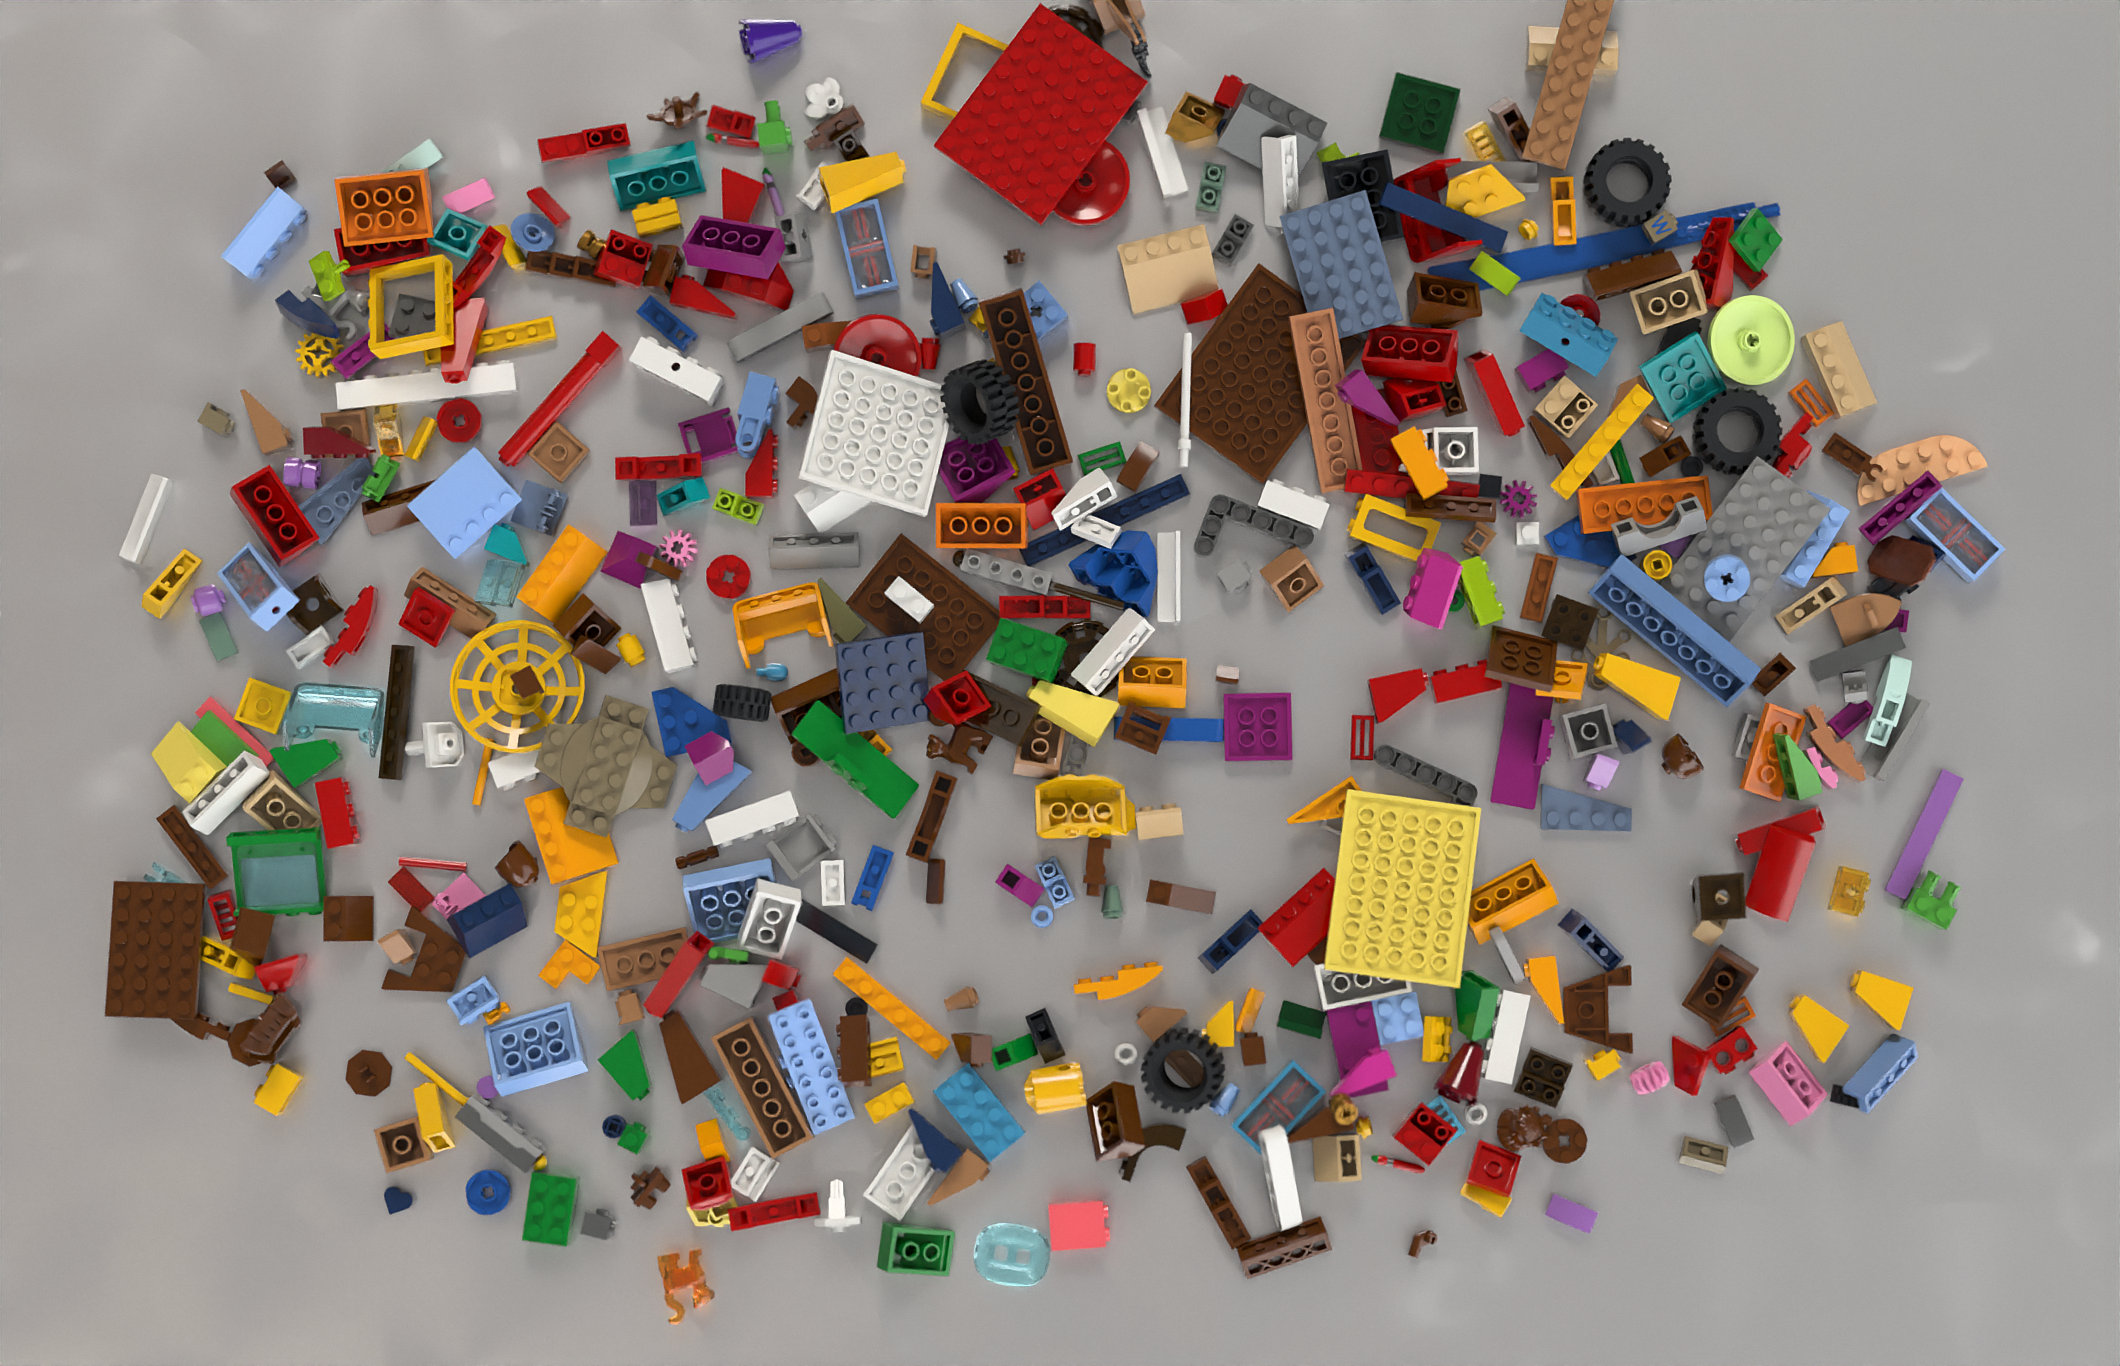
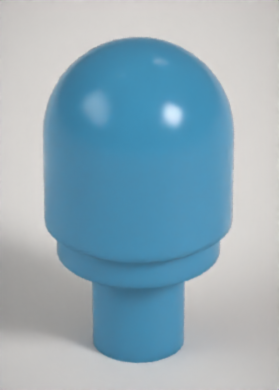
M770 663L767 664V668L757 667V676L767 677V680L783 681L788 676V669L783 664Z

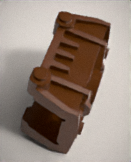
M279 992L273 1004L270 1003L265 1012L260 1014L255 1020L252 1029L247 1033L249 1035L247 1039L240 1044L242 1053L249 1059L265 1064H273L277 1059L276 1054L294 1030L297 1031L301 1027L302 1023L296 1009L285 995Z

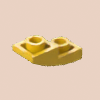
M1465 1183L1460 1191L1462 1196L1481 1205L1482 1209L1502 1218L1512 1201L1510 1196L1506 1198Z

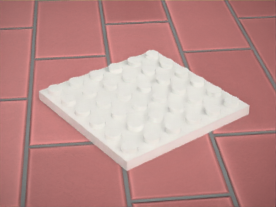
M831 350L797 478L916 515L927 516L949 428L946 420L949 416L947 413L944 414L942 410L945 407V403L941 402L940 396L944 395V392L941 391V384Z

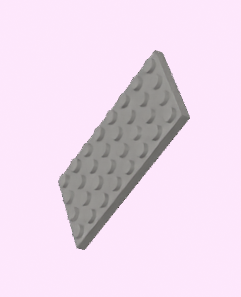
M1756 456L1706 522L1707 530L1701 531L1696 535L1674 564L1671 572L1659 585L1730 642L1831 509ZM1719 555H1735L1744 561L1749 570V587L1746 593L1736 601L1724 602L1717 600L1708 593L1705 587V567L1710 560ZM1730 573L1721 576L1724 583L1728 580L1732 581Z

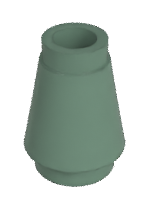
M1105 886L1101 913H1103L1104 919H1119L1124 911L1118 886Z

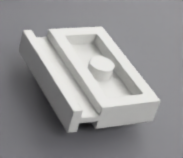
M752 1146L731 1180L732 1188L757 1202L780 1162Z

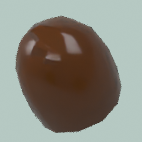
M519 840L514 841L509 847V852L499 861L495 869L500 877L507 883H511L512 886L527 887L538 880L539 866L537 857H533Z

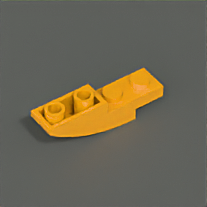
M1157 961L1144 963L1142 968H1135V964L1121 965L1122 970H1117L1118 979L1114 980V976L1100 977L1098 982H1091V978L1078 979V984H1074V992L1077 994L1097 991L1098 1000L1117 997L1148 983L1163 971V966H1158Z

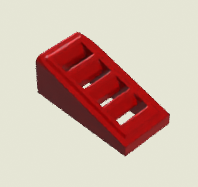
M229 889L212 894L207 899L222 941L233 937L235 929L225 932L224 928L236 926L238 916H234V911L237 907L232 891ZM226 899V903L217 905V901ZM229 908L230 911L220 914L219 910ZM228 917L233 918V920L222 923V919Z

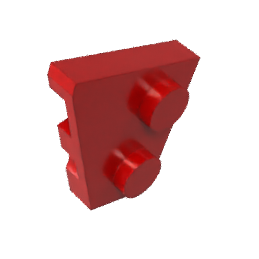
M1673 1036L1674 1084L1677 1088L1691 1096L1698 1095L1712 1054L1680 1036Z

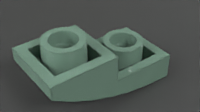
M1209 162L1204 163L1195 209L1217 213L1226 166Z

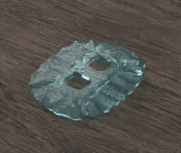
M994 1223L985 1227L977 1237L973 1261L977 1272L986 1280L1007 1286H1032L1039 1283L1046 1275L1051 1249L1047 1238L1039 1230L1018 1224ZM997 1245L1008 1248V1255L1005 1261L994 1259V1251ZM1019 1249L1030 1251L1028 1264L1016 1262Z

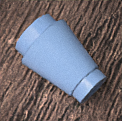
M961 278L950 284L958 309L962 310L963 313H968L979 305L978 297Z
M1229 1083L1210 1100L1209 1108L1217 1115L1223 1117L1229 1113L1240 1090L1232 1083Z

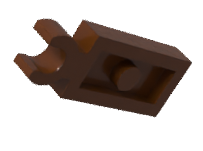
M1837 433L1832 435L1822 449L1824 454L1857 476H1860L1862 472L1866 473L1867 479L1871 482L1876 481V478L1871 475L1872 470H1878L1881 473L1883 471L1880 465L1869 463L1872 460V456Z

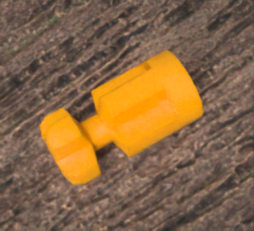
M506 1002L500 1003L501 1007L499 1009L496 1007L492 1011L482 1014L489 1025L502 1017L501 1013L505 1012L508 1014L511 1011Z

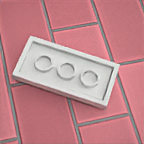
M913 1123L863 1195L899 1221H901L935 1171L928 1165L931 1161L927 1159Z

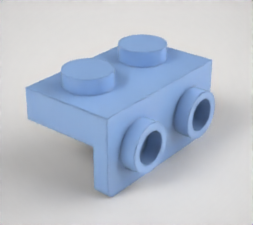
M484 974L447 998L446 1001L458 1017L460 1025L465 1023L469 1025L479 1018L478 1015L483 1011L488 1013L496 1008L500 996Z

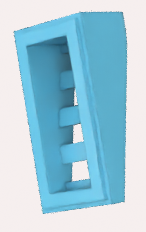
M1438 1095L1425 1105L1433 1110L1441 1104L1443 1108L1438 1110L1436 1114L1440 1116L1446 1111L1448 1115L1442 1119L1448 1121L1451 1118L1453 1122L1450 1125L1452 1127L1457 1126L1458 1130L1449 1140L1448 1145L1466 1131L1442 1096Z

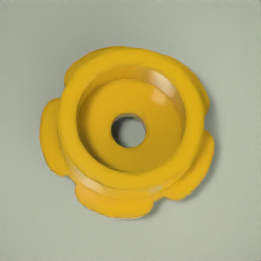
M1524 219L1521 225L1518 226V231L1524 239L1530 240L1538 236V226L1533 220Z

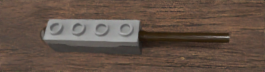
M966 548L965 555H963V550L957 551L953 555L954 565L959 567L962 564L960 571L1038 595L1047 596L1048 590H1052L1122 611L1124 606L1122 601L1051 581L1053 573L968 548Z

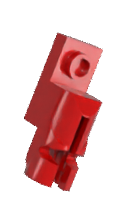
M1808 412L1804 413L1781 439L1779 448L1776 449L1781 455H1777L1772 467L1789 479L1792 476L1790 469L1798 470L1810 456L1812 445L1799 435L1800 433L1804 435L1812 426L1810 421L1813 417Z

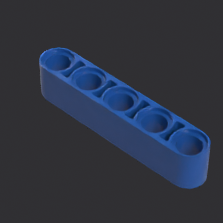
M1114 717V737L1123 717ZM1130 717V720L1157 731L1161 727V725L1142 717ZM1171 718L1162 741L1224 742V719Z

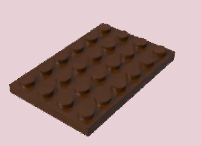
M902 533L846 601L848 606L886 636L923 632L926 667L943 681L962 673L995 632L1000 621L997 608ZM898 576L934 605V608L921 623H918L884 594Z
M114 881L105 1017L197 1020L206 884Z

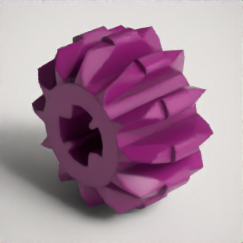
M1514 480L1512 482L1513 488L1506 484L1504 487L1507 492H1500V496L1506 499L1500 500L1499 504H1507L1503 512L1506 513L1511 509L1510 517L1512 518L1515 517L1517 511L1520 518L1524 517V511L1527 514H1531L1532 510L1529 506L1536 507L1537 505L1535 501L1531 500L1537 497V493H1529L1534 487L1531 485L1526 489V481L1524 480L1521 482L1520 487L1517 480ZM1516 494L1519 497H1523V500L1520 502L1521 504L1513 500Z

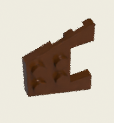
M411 906L404 926L425 933V939L411 976L388 969L381 989L453 992L467 954L458 940L421 913L417 907Z
M1625 965L1563 987L1564 1033L1629 1054L1633 1053V1033H1609L1608 986H1632L1631 965Z

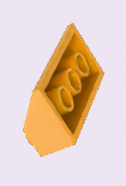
M568 524L516 597L555 624L569 608L608 552Z
M1534 858L1471 891L1467 926L1479 945L1491 939L1488 931L1499 926L1504 933L1559 904L1553 886Z

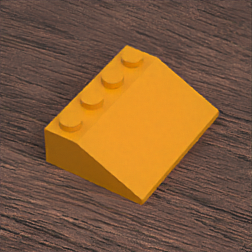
M563 787L524 798L551 885L619 864L609 832L607 837L563 824L570 803Z

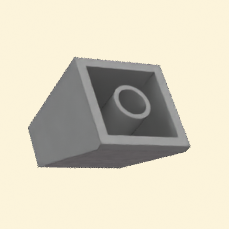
M710 964L701 971L699 979L702 980L700 986L747 1008H752L764 984L761 979L768 964Z

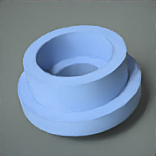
M1037 906L1031 912V921L1039 928L1049 926L1053 920V913L1047 906ZM1040 912H1044L1046 914V919L1044 921H1040L1038 919V914Z

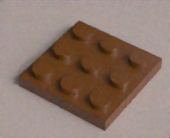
M1492 625L1485 677L1551 693L1558 642Z

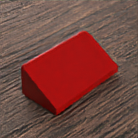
M543 187L531 189L526 193L528 198L557 228H561L570 220V215Z

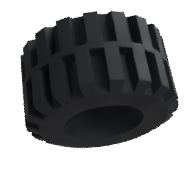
M719 684L716 685L712 713L722 717L764 722L769 717L772 693L759 688Z

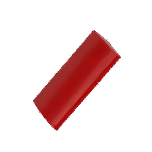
M1770 825L1745 896L1748 908L1769 917L1788 922L1815 847L1814 836Z

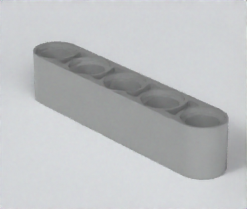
M822 292L734 337L727 344L737 363H741L801 332L802 326L813 325L828 318L834 311Z

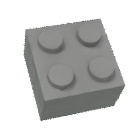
M1606 704L1559 716L1570 759L1618 747Z

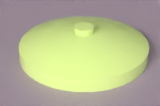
M1749 295L1735 298L1718 310L1710 324L1708 331L1710 357L1718 371L1735 383L1741 385L1767 383L1778 377L1785 370L1793 355L1795 335L1791 320L1780 305L1766 297Z

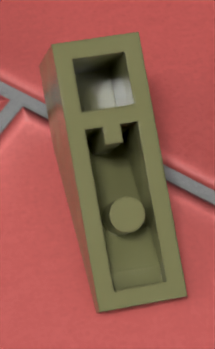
M819 578L817 581L832 629L835 631L832 636L839 643L855 641L868 627L822 578Z

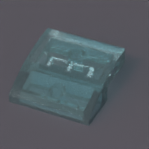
M487 560L474 602L495 607L500 605L513 608L526 566L523 563L513 561Z

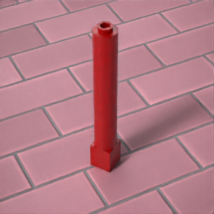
M602 331L585 350L586 353L497 452L501 455L498 459L507 467L510 465L515 467L602 368H605L622 349L621 346Z

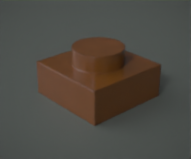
M283 160L264 172L275 188L283 189L296 180V177Z

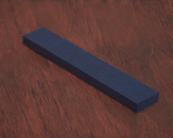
M1391 183L1385 184L1378 203L1467 241L1482 240L1483 244L1480 246L1497 253H1501L1508 235L1506 230Z

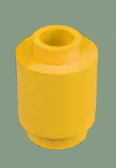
M627 633L618 638L619 643L616 646L626 664L628 663L630 667H634L646 660L645 651L636 634L631 636L630 633Z

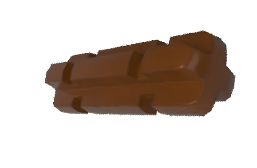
M711 846L707 850L702 849L687 854L686 857H677L675 859L678 869L688 867L687 865L692 866L708 861V858L719 857V851L717 846Z

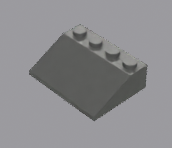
M1248 83L1242 86L1215 146L1263 170L1261 138H1279L1295 135L1299 177L1317 147L1327 122L1252 83Z

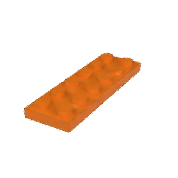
M1708 475L1576 490L1581 534L1612 531L1611 524L1631 517L1642 525H1654L1665 520L1671 514L1675 503L1697 496L1703 507L1706 521L1713 514Z

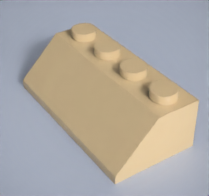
M1528 26L1525 71H1547L1559 28ZM1605 31L1593 75L1614 76L1617 72L1619 53L1617 31Z
M1842 321L1817 329L1800 338L1829 407L1834 412L1835 420L1877 403Z

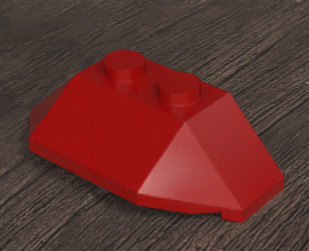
M779 262L768 279L708 269L703 283L705 288L781 311L789 309L794 290Z

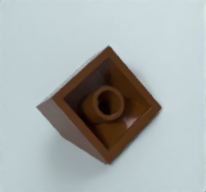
M584 593L553 625L573 646H575L579 637L583 635L598 645L605 647L621 629L611 617Z
M324 896L323 941L374 940V896Z

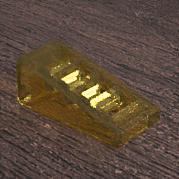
M1481 121L1464 131L1479 161H1486L1485 159L1495 153L1497 157L1491 161H1506L1485 121ZM1481 130L1484 132L1476 138L1473 137L1475 133ZM1485 138L1488 139L1486 143L1478 146V142ZM1492 146V150L1482 154L1481 151Z

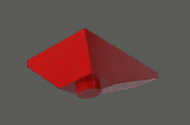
M1713 217L1701 241V250L1698 256H1694L1691 261L1693 263L1691 270H1698L1705 292L1708 311H1718L1723 305L1731 301L1733 293L1734 247L1729 242V239L1734 234V218Z

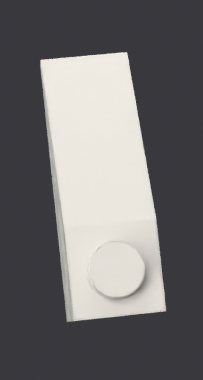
M1097 468L1079 479L1051 514L1058 529L1061 531L1118 496L1111 481L1100 468Z

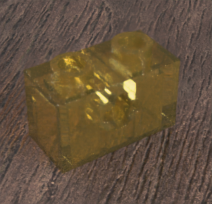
M1839 866L1827 910L1858 917L1859 913L1863 912L1865 900H1863L1864 892H1867L1870 887L1871 879L1868 878L1869 873ZM1852 889V891H1855V894L1849 896L1846 890Z

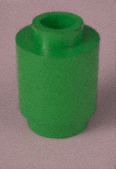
M1455 590L1453 595L1457 599V604H1451L1448 613H1456L1464 606V595L1458 590Z

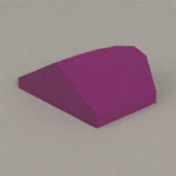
M709 732L685 745L693 765L706 786L733 771L734 751L727 739Z

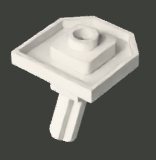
M453 721L422 723L424 739L407 742L405 745L407 755L425 754L426 768L457 766L464 756L462 731Z
M836 1179L830 1182L829 1218L814 1219V1226H826V1228H831V1232H843L845 1227H849L851 1224L862 1223V1216L846 1217L844 1183Z

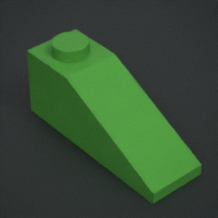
M1773 734L1787 798L1800 801L1822 793L1821 778L1818 775V771L1792 738L1786 734Z

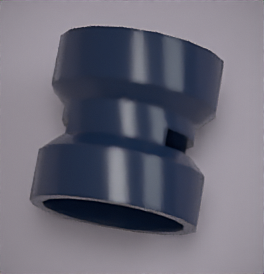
M611 1115L602 1124L603 1133L609 1138H618L626 1128L627 1122L621 1115Z

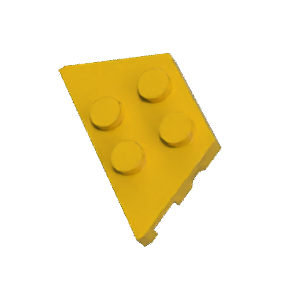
M1490 164L1449 178L1445 206L1476 218L1525 201V197L1506 177Z
M607 871L561 886L559 889L554 932L595 958L598 956L597 947H599Z

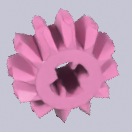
M679 529L676 536L674 531L671 530L670 536L672 538L662 537L667 542V544H659L661 549H666V551L660 553L661 557L668 556L665 563L670 564L674 559L673 566L677 568L679 561H681L684 567L687 566L686 558L694 561V558L689 554L697 553L698 550L690 547L697 542L696 540L688 541L691 538L690 533L683 537V530ZM677 543L681 546H684L683 548H681L680 554H678L676 551L673 552V550L676 548L675 544Z
M1661 1061L1646 1064L1634 1070L1629 1076L1634 1090L1641 1095L1660 1089L1670 1080L1669 1073Z

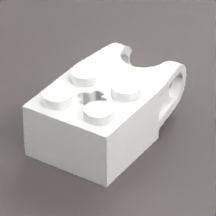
M1440 427L1422 430L1427 439L1424 444L1428 450L1432 449L1438 459L1435 463L1439 470L1443 468L1447 475H1474L1479 472L1478 427ZM1452 447L1457 452L1454 456L1450 453ZM1403 464L1398 465L1399 471L1408 473Z

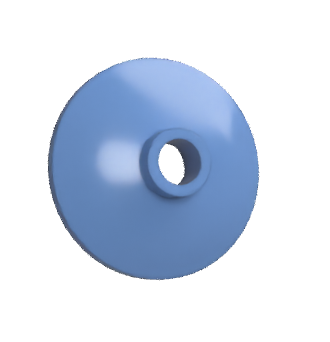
M521 214L511 224L510 232L513 240L521 248L528 251L539 252L546 250L554 241L555 231L552 224L538 214Z

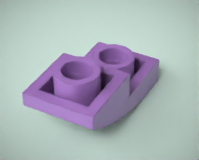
M1553 1194L1545 1215L1586 1233H1591L1599 1212L1572 1202L1560 1195Z

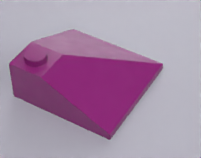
M959 436L944 445L938 473L955 503H983L1015 473V470L997 438L977 445L976 443H968V440L963 441Z

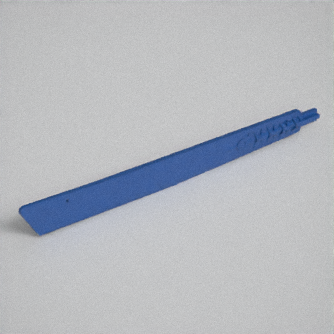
M1754 202L1678 217L1676 218L1678 225H1676L1677 231L1653 246L1641 229L1642 225L1576 238L1577 244L1554 245L1552 243L1491 255L1490 257L1519 276L1521 279L1518 283L1604 266L1616 261L1627 260L1634 256L1650 254L1656 250H1666L1701 241L1713 217L1734 218L1735 232L1751 209L1758 208L1767 219L1780 216V207L1778 203L1756 207ZM1476 258L1430 266L1427 269L1429 275L1476 282L1479 285V291L1495 288L1469 270Z

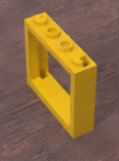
M957 23L920 102L922 108L951 121L958 112L935 102L934 99L964 35L1001 52H1004L1008 46L961 23Z
M440 254L370 269V278L368 279V287L370 289V298L368 299L370 339L368 340V346L372 353L378 358L384 359L454 344L453 263L448 258ZM435 271V331L384 341V281Z

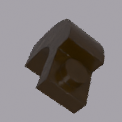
M1154 1123L1142 1127L1145 1147L1129 1156L1127 1161H1122L1119 1173H1122L1121 1178L1128 1182L1131 1181L1138 1158L1149 1147L1162 1145L1179 1151L1187 1129L1172 1123Z

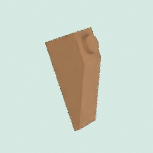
M245 389L240 390L262 454L268 456L291 448L290 441L293 440L290 429L285 428L250 392Z
M967 1148L928 1200L927 1204L932 1206L975 1184L978 1179L983 1181L990 1172L987 1169L990 1163L970 1148Z

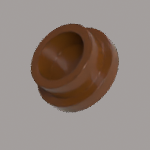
M1020 248L1007 250V255H1003L1007 264L1024 262V256H1026L1025 252L1020 251Z

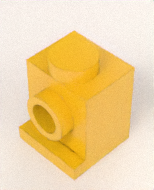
M1603 1049L1592 1056L1594 1058L1592 1061L1588 1058L1583 1060L1593 1078L1597 1081L1621 1067L1618 1063L1621 1058L1615 1049L1608 1050L1607 1052Z

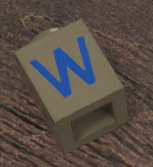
M1665 210L1645 222L1641 229L1653 246L1675 233L1678 229L1676 226L1678 222L1672 213L1669 214Z

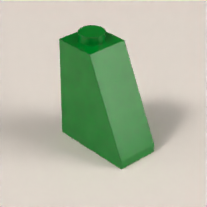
M330 739L282 746L269 750L294 788H300L343 759L340 754L342 752L341 747L336 741L332 742Z
M1473 970L1461 971L1460 987L1455 988L1458 1031L1464 1034L1468 1040L1479 1041V1039L1490 1037L1500 988Z
M631 1030L602 1055L598 1061L632 1101L637 1098L641 1101L650 1093L648 1088L652 1086L638 1034L635 1030Z

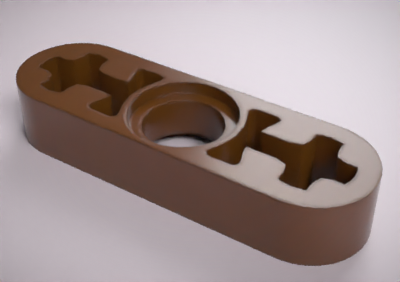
M639 551L635 562L678 582L683 574L682 570Z

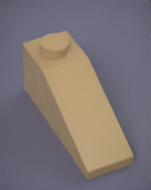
M1834 575L1777 614L1775 618L1788 635L1848 593Z

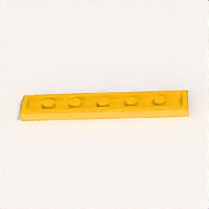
M553 316L483 330L475 356L556 339L557 334ZM441 347L423 350L427 367L441 364Z

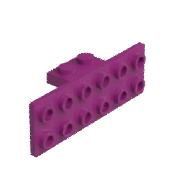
M1510 683L1490 802L1535 809L1542 765H1545V761L1549 762L1551 748H1548L1549 739H1553L1555 726H1552V720H1550L1554 697L1536 695V689Z

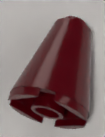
M1474 1041L1463 1043L1433 1087L1434 1090L1438 1089L1437 1093L1459 1104L1463 1100L1467 1101L1466 1106H1475L1485 1053L1481 1049L1482 1045Z

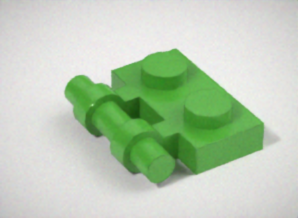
M712 947L708 951V957L711 960H719L724 957L730 959L729 963L739 965L745 964V961H751L752 952L724 947Z

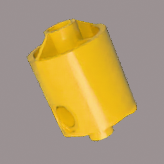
M1073 1062L1030 1070L1024 1083L1026 1102L1038 1115L1080 1108L1087 1105L1080 1063Z

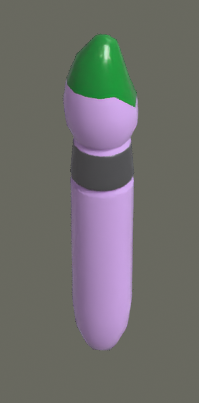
M764 168L762 176L777 216L784 215V210L773 182V176L767 168Z

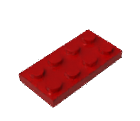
M1377 389L1381 397L1384 399L1386 404L1393 412L1385 389ZM1351 406L1362 470L1408 475L1406 472L1399 471L1398 465L1403 463L1391 444V439L1400 434L1398 426L1388 425Z

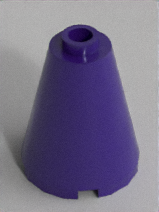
M742 19L739 21V25L743 24V29L739 30L744 55L749 54L750 59L747 60L749 64L756 63L798 43L799 38L802 37L801 26L796 24L794 20Z

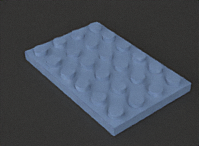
M1366 190L1279 216L1307 313L1333 308L1339 339L1403 320Z

